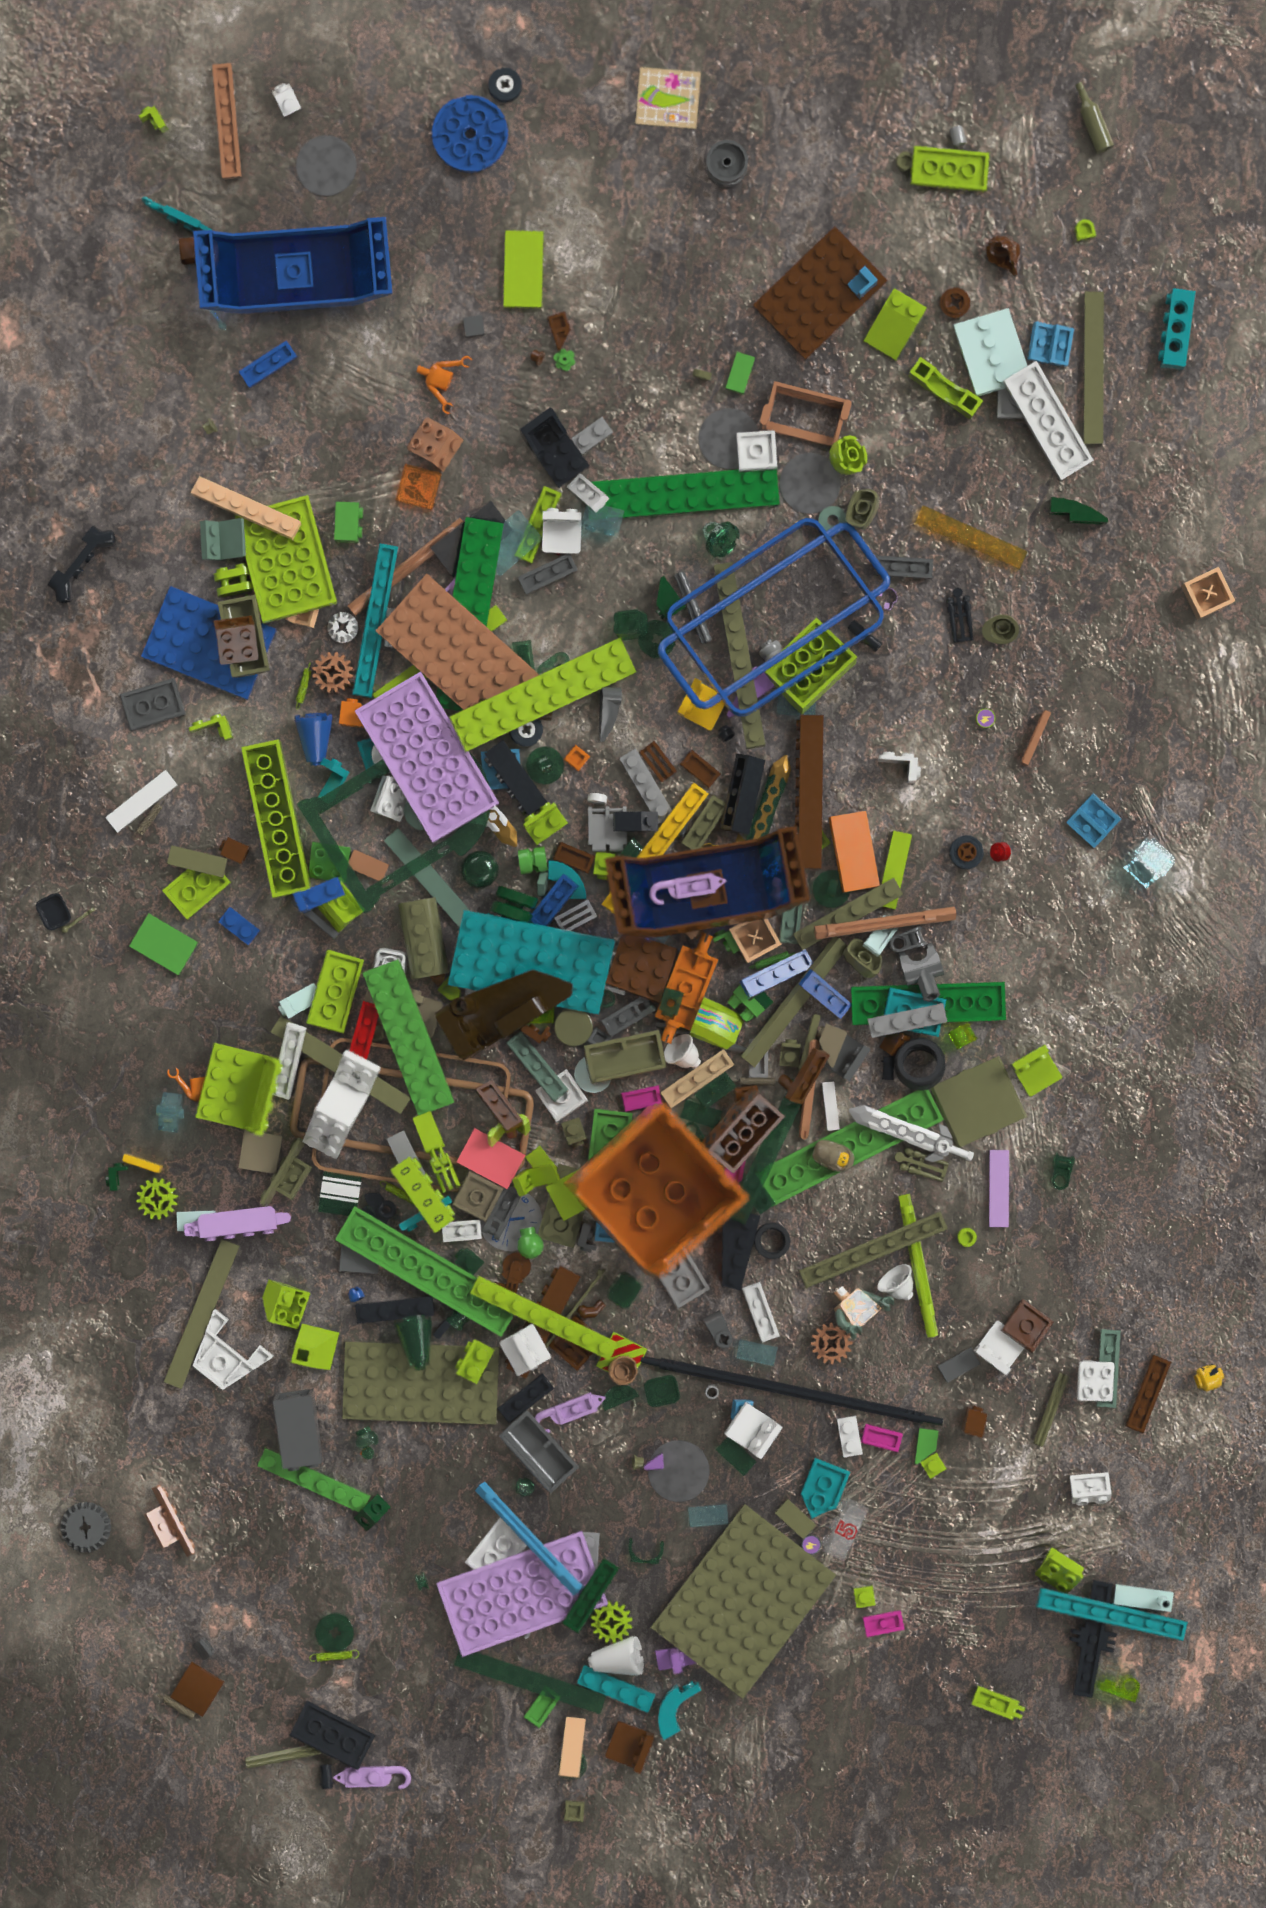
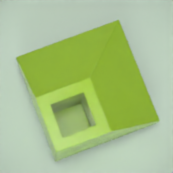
M268 1279L262 1297L267 1321L298 1329L310 1292Z
M302 1323L291 1363L330 1370L340 1332Z

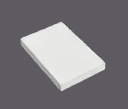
M500 1517L465 1563L472 1569H476L518 1554L527 1545Z

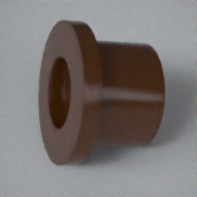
M534 350L530 360L540 366L545 358V352Z

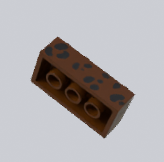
M751 1086L700 1144L734 1174L785 1116Z

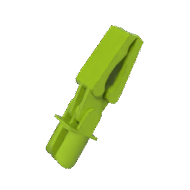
M429 1111L412 1117L427 1154L430 1153L431 1155L430 1163L442 1192H446L440 1176L442 1173L449 1190L454 1189L447 1172L449 1170L456 1186H461L450 1157L443 1150L445 1144L432 1112Z

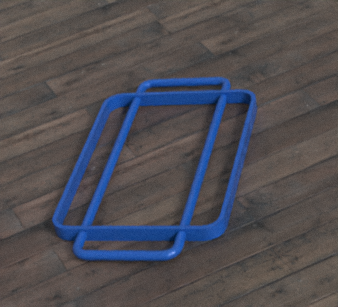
M812 518L802 519L674 603L667 614V623L673 633L659 643L658 655L696 707L708 709L722 700L734 715H750L876 631L882 624L884 614L881 605L875 598L889 588L890 577L856 529L850 524L839 523L826 531L817 520ZM812 526L820 533L819 537L680 629L673 623L671 616L677 609L799 528ZM842 530L847 531L883 579L879 587L870 592L831 539ZM826 541L865 596L722 691L683 635ZM868 602L873 605L879 615V620L874 625L750 708L745 710L737 709L727 698V696ZM677 639L716 691L717 695L708 701L703 702L697 697L666 654V647Z

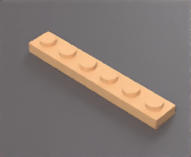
M200 476L191 491V494L199 499L291 540L294 539L301 526V521Z

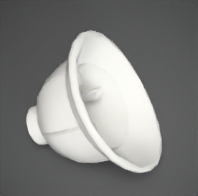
M689 1034L675 1037L672 1040V1044L668 1043L664 1050L665 1061L668 1064L695 1069L701 1062L698 1058V1050L693 1044V1038Z
M901 1264L892 1268L880 1279L877 1289L888 1293L896 1299H904L905 1301L911 1299L913 1296L911 1267L907 1264Z

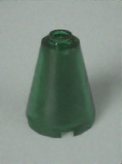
M425 1315L403 1318L404 1322L399 1323L398 1320L395 1321L394 1329L410 1368H414L415 1371L426 1369L430 1359L431 1316L428 1319H425Z

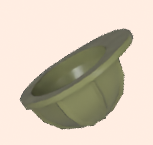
M1000 614L990 618L983 624L982 634L987 641L1007 644L1016 639L1019 634V626L1013 617Z

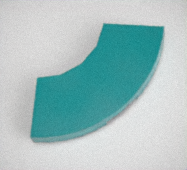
M549 860L548 880L557 882L563 874H566L579 885L570 899H587L586 890L579 875L569 866L561 862Z

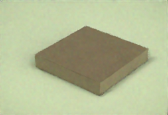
M244 1130L238 1168L273 1174L277 1173L283 1136L263 1133L260 1136Z
M469 1170L452 1205L486 1222L504 1187Z

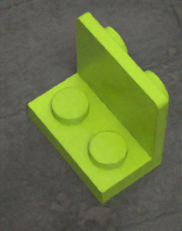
M546 803L540 808V813L537 815L532 813L524 819L526 823L523 826L536 845H539L568 824L555 803Z
M1046 1045L1038 1047L1010 1064L1030 1097L1062 1079V1075L1050 1057Z

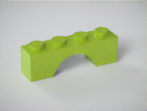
M922 357L918 359L909 372V378L970 420L983 402L982 399L969 390L963 389L949 381L935 366Z

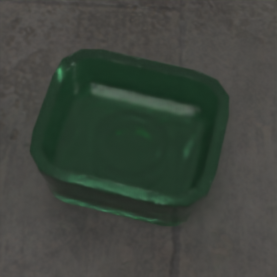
M634 609L618 611L614 614V633L617 638L632 640L641 639L647 635L648 617L644 611Z
M633 837L620 856L637 858L643 847Z
M626 1271L621 1272L608 1289L607 1298L624 1310L629 1309L642 1292L643 1283Z
M673 1375L652 1378L644 1384L646 1399L651 1407L673 1404L680 1399L678 1383Z

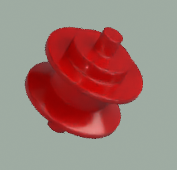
M1005 842L994 843L990 848V856L996 862L1006 861L1011 856V848Z

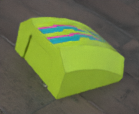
M704 997L689 1035L727 1050L735 1044L743 1021L738 1013Z

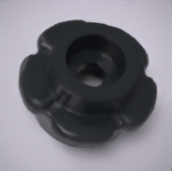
M725 725L718 730L719 734L717 737L722 742H727L735 736L733 726Z

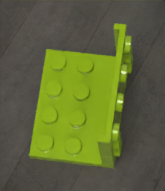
M213 1043L195 1117L245 1129L253 1134L262 1136L268 1127L267 1115L271 1113L273 1102H271L272 1095L276 1094L278 1083H276L277 1075L280 1076L283 1065L280 1064L281 1060Z

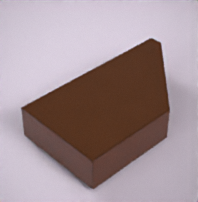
M565 311L547 317L557 351L562 349L571 331Z

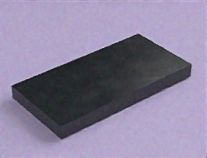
M491 500L469 516V518L504 523L501 541L514 532ZM465 520L430 546L453 578L457 573Z
M306 1701L289 1736L358 1771L376 1735Z

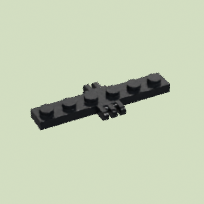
M1093 1579L1090 1599L1110 1603L1113 1583ZM1086 1619L1085 1627L1079 1626V1630L1071 1629L1070 1633L1078 1634V1636H1070L1069 1641L1076 1642V1646L1081 1647L1073 1695L1093 1698L1101 1651L1114 1653V1648L1107 1647V1644L1115 1645L1116 1641L1109 1639V1636L1117 1637V1633L1105 1631L1106 1623Z

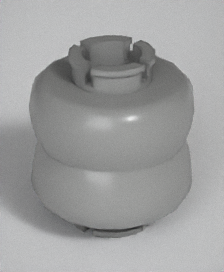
M770 639L766 641L767 643L761 645L762 649L759 651V655L765 662L783 650L779 641L775 640L772 642Z

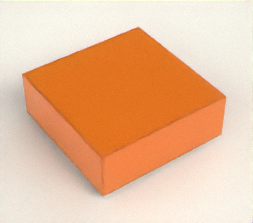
M575 744L564 758V761L579 772L590 756Z

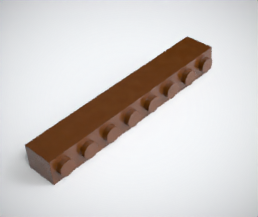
M800 715V720H796V731H800V739H796V750L800 751L799 758H796V769H799V777L795 778V788H799V796H795V807L799 808V815H795V826L798 827V838L804 869L812 870L822 869L824 715Z

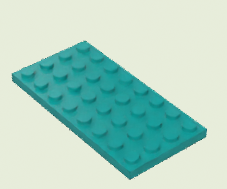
M463 910L448 985L478 991L533 969L573 983L572 996L558 1004L557 1007L599 1015L615 940Z

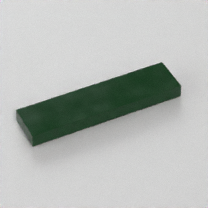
M603 1557L562 1624L579 1634L620 1567Z

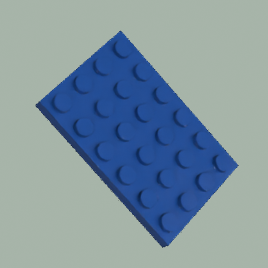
M170 586L141 657L248 700L259 674L233 678L230 665L220 664L217 636L214 628V621L221 620L218 605ZM261 623L266 652L268 653L277 629Z

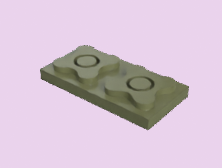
M560 1163L557 1167L560 1179L578 1170ZM549 1195L538 1235L544 1240L574 1248L585 1210L563 1221Z

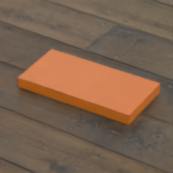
M866 811L828 817L842 893L880 886Z

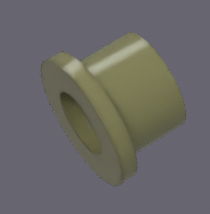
M211 418L208 419L207 423L203 424V428L208 435L212 432H218Z
M633 1455L632 1470L643 1469L644 1458Z

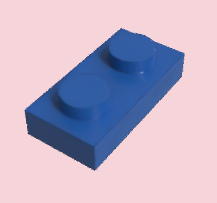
M231 907L228 908L218 921L247 945H250L261 931Z

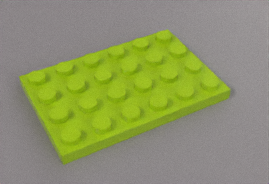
M308 495L267 506L301 521V526L293 540L244 519L245 557L263 624L338 604ZM234 515L235 519L242 518L240 516Z

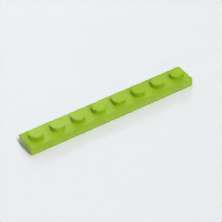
M479 1275L470 1294L610 1360L618 1342Z

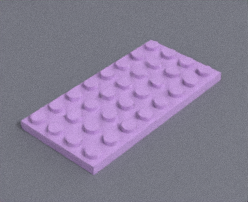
M421 672L355 710L433 843L499 804L468 751L464 752L448 716Z
M583 1531L543 1544L583 1586L574 1596L531 1549L436 1583L462 1657L565 1619L596 1570ZM605 1593L594 1609L608 1605Z

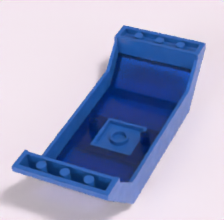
M386 217L367 218L350 225L260 232L226 233L213 230L193 231L200 309L248 314L355 306L392 294Z

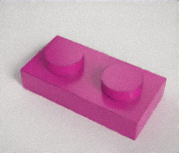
M901 1610L863 1617L866 1637L905 1630Z

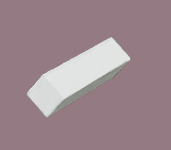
M834 1081L822 1083L827 1131L838 1130L840 1128Z

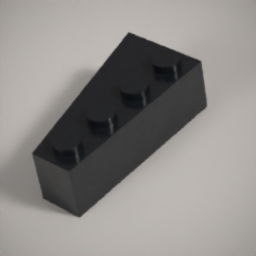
M735 1209L723 1220L722 1286L741 1291L760 1215Z

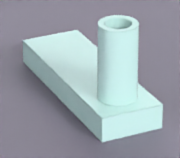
M1115 1584L1113 1604L1171 1612L1174 1593Z

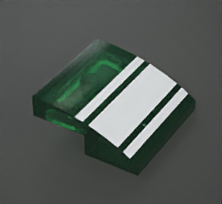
M324 1171L318 1212L349 1216L354 1206L358 1207L362 1177Z

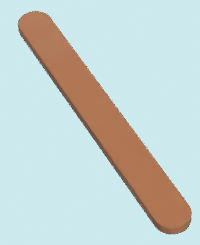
M813 1039L810 1042L808 1056L813 1048L819 1049L820 1043L818 1040ZM815 1083L802 1104L799 1137L804 1140L809 1136Z

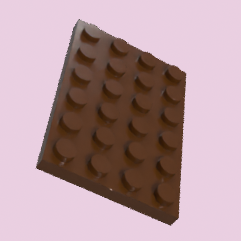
M834 226L753 304V307L806 361L876 294L888 280ZM866 266L878 281L872 289L859 299L848 287V283Z

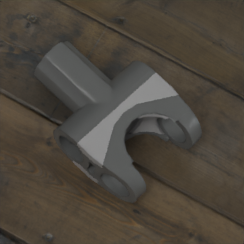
M926 944L927 955L920 961L911 960L904 951L899 952L906 985L918 983L924 1001H932L939 997L940 993L935 977L944 975V971L933 944Z

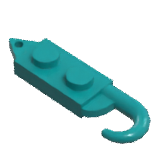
M145 196L141 198V201L146 206L167 216L166 219L174 224L177 222L184 224L183 227L191 232L194 230H212L203 225L200 220L168 205H160Z

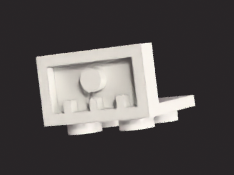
M997 1320L974 1351L1007 1375L1011 1370L1010 1366L1024 1348L1001 1331L1004 1325Z
M745 1402L724 1434L762 1459L783 1427Z

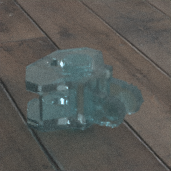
M163 1092L161 1103L156 1108V1116H159L158 1130L178 1133L185 1111L183 1108V1094Z

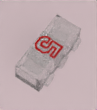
M847 1497L846 1501H841L838 1507L840 1513L837 1518H833L829 1526L831 1532L829 1536L825 1535L821 1542L823 1552L842 1561L845 1560L869 1511L867 1506Z

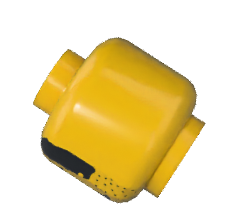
M1214 1364L1198 1368L1194 1375L1196 1386L1205 1392L1221 1387L1222 1379H1224L1222 1369L1217 1368Z

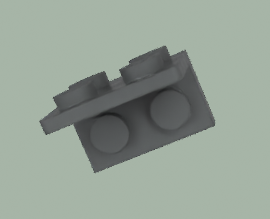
M846 1035L834 1068L829 1067L827 1062L824 1066L850 1082L871 1049Z

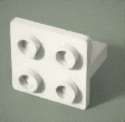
M382 776L370 811L401 822L407 798L395 778Z
M533 1324L500 1342L503 1351L518 1376L538 1367L539 1364L551 1358Z
M1092 1360L1079 1362L1077 1400L1112 1401L1113 1362H1097Z

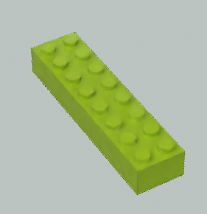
M277 739L241 747L272 898L290 896L298 891L311 888L281 741Z

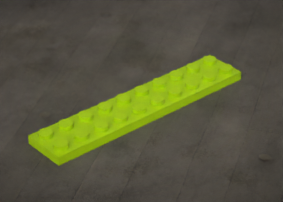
M618 638L454 714L449 719L464 752H467L636 673V670L621 638Z

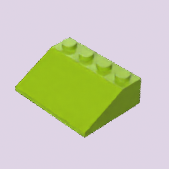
M816 617L784 649L823 623ZM828 629L764 673L778 689L844 645V643ZM847 649L783 692L782 695L801 715L804 714L856 664L857 656L850 649Z

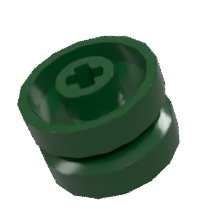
M499 885L496 896L506 900V902L494 901L490 911L501 915L503 918L530 923L533 915L523 910V907L535 909L538 899Z

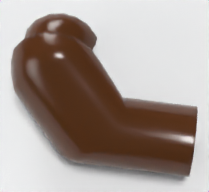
M599 1299L593 1307L580 1305L577 1312L582 1318H595L605 1308L606 1304Z

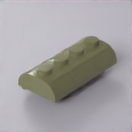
M256 595L219 601L218 607L221 620L252 615L255 626L258 660L229 664L232 677H245L270 671Z
M436 897L399 903L398 908L411 979L449 973Z
M659 1030L583 1047L587 1071L592 1084L667 1068Z

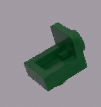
M124 1162L113 1163V1167L108 1168L109 1175L106 1176V1186L110 1187V1191L120 1190L119 1171L130 1170V1166H125Z

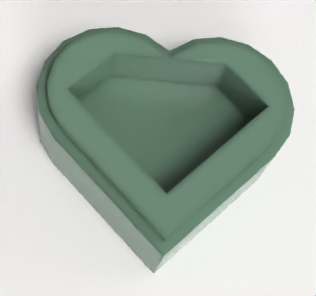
M540 872L537 881V895L539 897H545L547 894L548 872Z

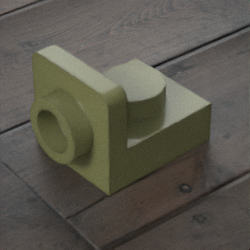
M785 1039V1043H781L779 1066L799 1067L801 1044H797V1040Z
M579 1117L561 1123L568 1145L572 1144L574 1148L584 1144L583 1140L587 1138Z

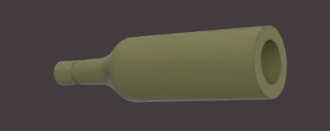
M1082 82L1075 84L1082 104L1080 114L1097 154L1105 152L1114 147V143L1099 106L1090 100Z

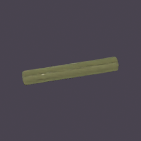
M1059 1373L1033 1441L1037 1446H1044L1069 1376Z
M306 1745L247 1757L245 1763L247 1768H253L318 1755L321 1752Z

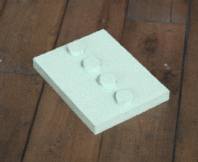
M1009 308L954 324L955 334L976 396L1005 389L1006 386L1003 380L1027 366Z

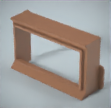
M774 381L769 403L763 407L760 423L763 425L762 430H775L777 434L832 447L839 439L843 420L848 419L851 401ZM776 393L841 409L834 438L770 422L769 419Z

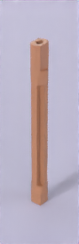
M461 518L456 520L396 567L391 588L432 557L435 553L430 546L458 526L463 520ZM371 588L348 605V608L355 616L368 607Z
M947 907L838 924L820 925L814 927V934L817 940L841 935L956 920L955 907Z

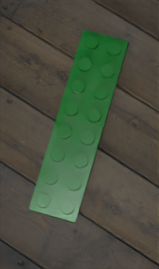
M1005 982L937 984L940 993L938 998L946 999L945 1013L947 1022L1006 1020ZM919 985L851 987L852 1025H869L867 1019L884 1016L889 988L921 994Z

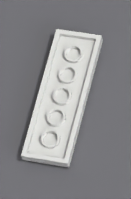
M1037 361L1003 380L1004 385L1059 480H1063L1093 461Z

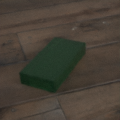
M726 1437L715 1449L743 1476L757 1462L729 1437Z

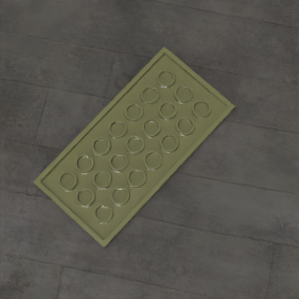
M346 1341L342 1419L497 1424L499 1347H492L495 1351L478 1383L475 1384L462 1376L456 1375L458 1370L455 1367L459 1359L464 1360L467 1354L464 1352L466 1348L464 1345Z

